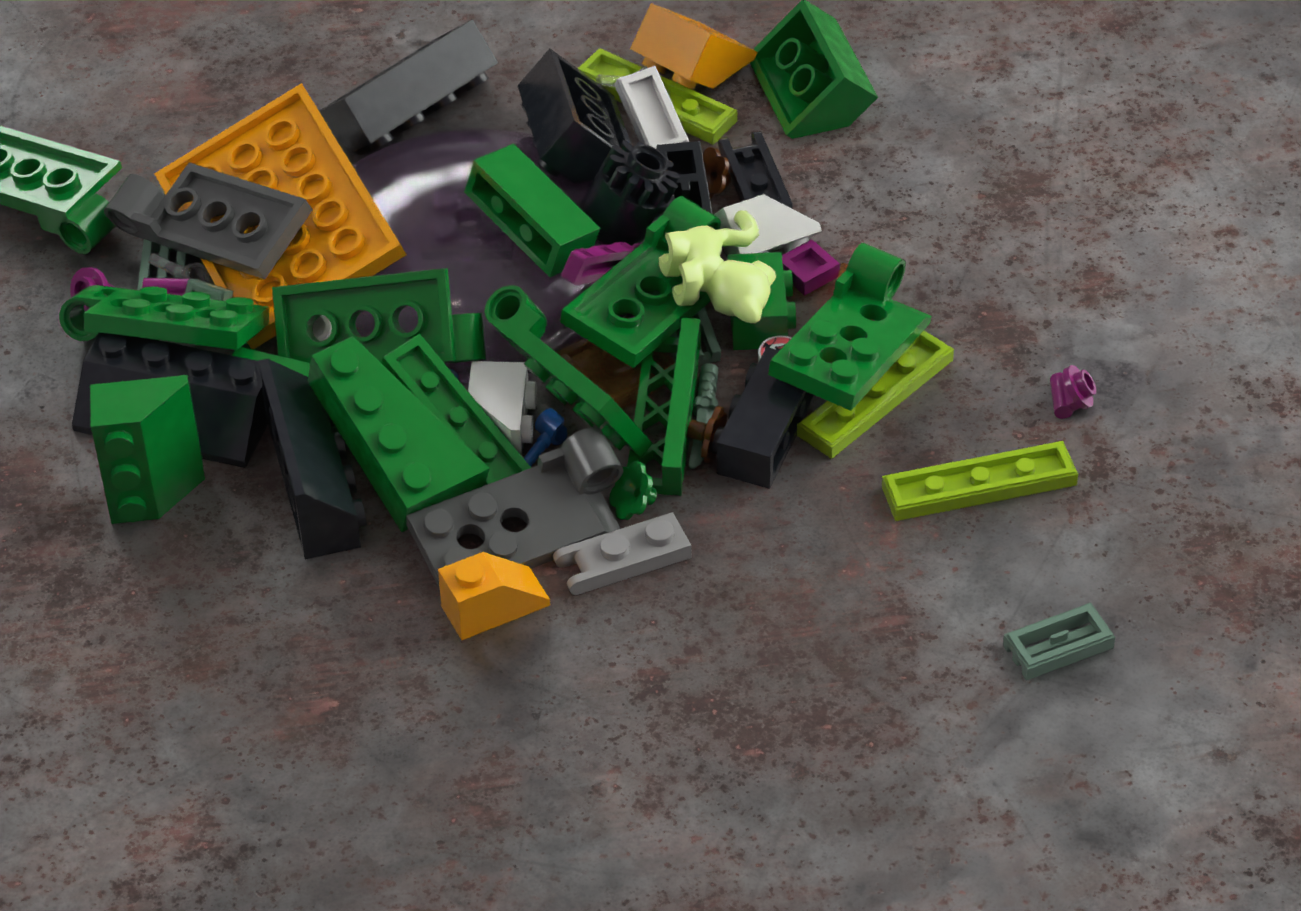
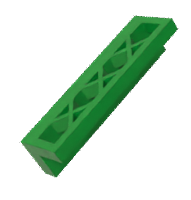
M682 318L679 337H669L642 360L634 423L642 432L658 421L667 430L666 437L652 444L641 457L630 449L627 467L633 461H640L646 464L654 458L662 466V478H652V487L656 488L657 494L682 496L689 443L687 429L692 420L701 351L700 319ZM654 352L677 353L676 363L663 370L653 360ZM664 384L672 392L671 399L659 407L648 397V394Z

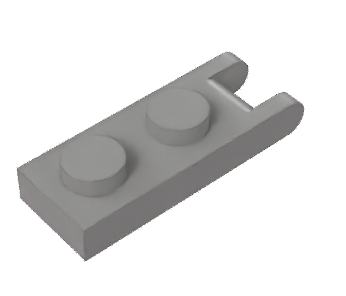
M673 512L559 548L553 554V559L558 567L563 568L577 563L581 573L570 577L567 581V586L573 595H579L692 558L691 544Z

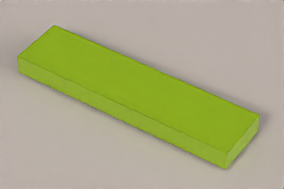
M601 48L578 67L580 71L613 94L615 100L621 103L622 101L614 85L616 80L645 69ZM660 75L686 133L714 145L737 122L736 109Z
M924 330L852 411L826 401L797 424V436L829 458H834L953 361L954 349Z
M1059 441L882 476V489L894 520L900 521L1077 486L1078 473L1064 442Z

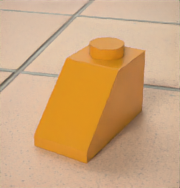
M481 552L438 569L441 607L461 640L550 606V599L531 568L517 562Z

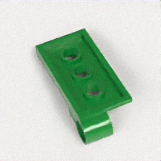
M0 126V205L36 215L42 230L58 234L62 241L75 252L80 254L89 253L116 227L104 213V209L109 202L96 194V192L122 169L121 162Z
M861 243L852 254L846 271L836 280L833 296L771 359L768 375L852 411L931 322V315L892 299L903 279L906 261L866 243Z
M448 268L272 287L278 356L310 363L313 354L353 336L381 363L383 356L418 334H421L444 363L472 362L487 359L483 313L452 315ZM407 306L414 308L418 314V324L409 333L403 331L399 325V314ZM363 311L371 313L375 320L374 330L367 337L361 336L356 330V319ZM322 315L329 319L332 326L330 336L323 342L319 341L313 333V324Z

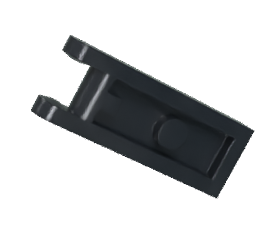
M761 131L752 132V145L732 148L728 137L718 139L720 154L729 161L728 172L731 175V180L740 202L764 194L793 209V203Z

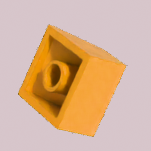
M653 3L650 4L630 47L631 50L644 56L643 65L649 68L656 66L657 71L665 74L666 70L669 69L674 72L671 78L673 81L693 90L697 83L714 89L752 62L758 53L699 21Z

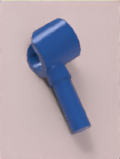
M552 408L544 410L536 419L535 429L541 435L524 456L525 461L530 467L551 443L559 445L567 438L564 418Z

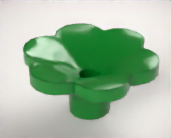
M633 461L629 467L623 466V474L610 492V504L616 507V515L621 520H629L634 514H642L646 506L652 505L657 498V490L655 487H652V477L646 474V466L640 461Z

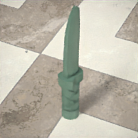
M712 363L703 364L700 368L698 395L695 397L693 404V414L697 417L696 421L708 423L716 406L719 404L716 399L719 369ZM693 439L689 460L690 469L696 468L704 459L701 457L702 441Z

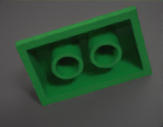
M801 0L753 49L758 53L750 64L786 136L791 139L849 127L878 98L837 20L806 0Z
M188 375L90 385L91 430L111 524L160 519L205 480Z

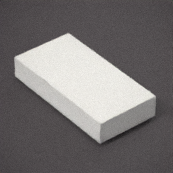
M656 66L616 80L614 83L615 88L640 142L654 148L661 144L689 142Z

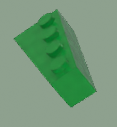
M353 336L311 356L308 375L309 385L401 533L408 530L406 525L408 514L485 486L490 468Z

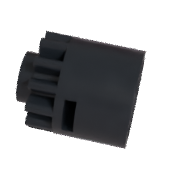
M626 140L622 141L620 147L612 146L579 205V208L600 227L597 236L599 240L609 245L616 242H626L631 246L645 241L647 227L660 217L661 211L666 208L678 187L676 183L680 178L678 173L670 171L673 167V162L667 160L659 150L642 142H638L637 145L632 147Z

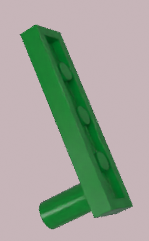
M418 334L383 356L381 364L490 468L485 485L531 468L421 334Z

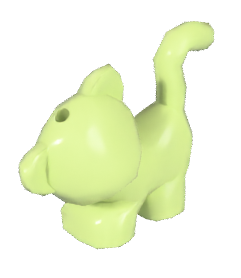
M742 210L735 214L734 222L741 230L728 228L715 230L709 226H697L686 231L668 232L665 234L669 253L659 257V266L666 277L682 275L683 283L672 288V294L677 305H694L699 300L700 291L707 292L717 312L727 316H736L747 323H757L760 321L762 309L765 307L771 293L770 286L776 279L775 271L772 267L759 260L748 263L735 260L724 261L720 257L722 247H748L759 236L756 220L751 214Z

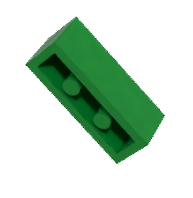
M514 143L473 160L464 193L549 278L563 271L570 253L574 249H586L595 245L600 227Z

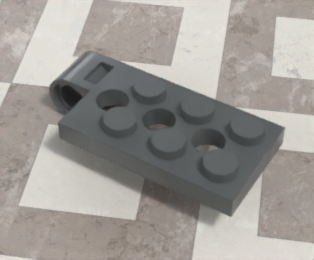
M193 163L187 164L166 195L149 180L136 174H129L104 209L106 217L115 226L130 235L264 280L312 212V208L306 199ZM193 201L186 210L177 212L183 204ZM224 215L219 221L210 223L214 216ZM259 224L254 231L243 234L248 227H254Z

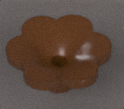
M708 147L703 152L710 200L714 194H721L731 181V175L728 172L729 161L726 157H722L720 151L714 147Z
M716 406L708 423L691 420L687 429V438L702 441L701 457L704 458V463L712 464L716 455L711 450L714 434L719 426L725 427L727 421V413L724 412V407Z

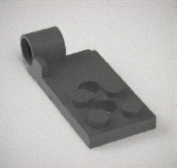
M598 427L585 428L567 438L560 448L539 455L538 466L408 514L406 525L438 587L439 568L481 552L517 562L532 569L553 561V554L559 548L621 529L601 491L609 488L620 479L623 474V467L603 431ZM517 517L522 519L527 524V527L520 532H510L504 529L501 523L507 518ZM465 534H475L484 543L476 549H466L457 540Z

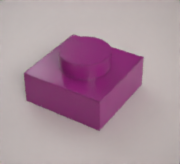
M812 239L782 255L783 270L792 271L793 286L804 296L838 278L840 275V263Z

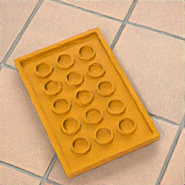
M302 83L154 173L165 195L187 164L193 163L306 199L311 206L312 212L265 280L201 258L214 284L234 291L232 298H249L254 301V305L269 306V324L247 341L252 350L276 336L272 287L374 276L407 255ZM193 201L183 204L177 212L186 210ZM224 215L214 216L210 223L219 221ZM259 224L254 227H248L243 234L254 231Z

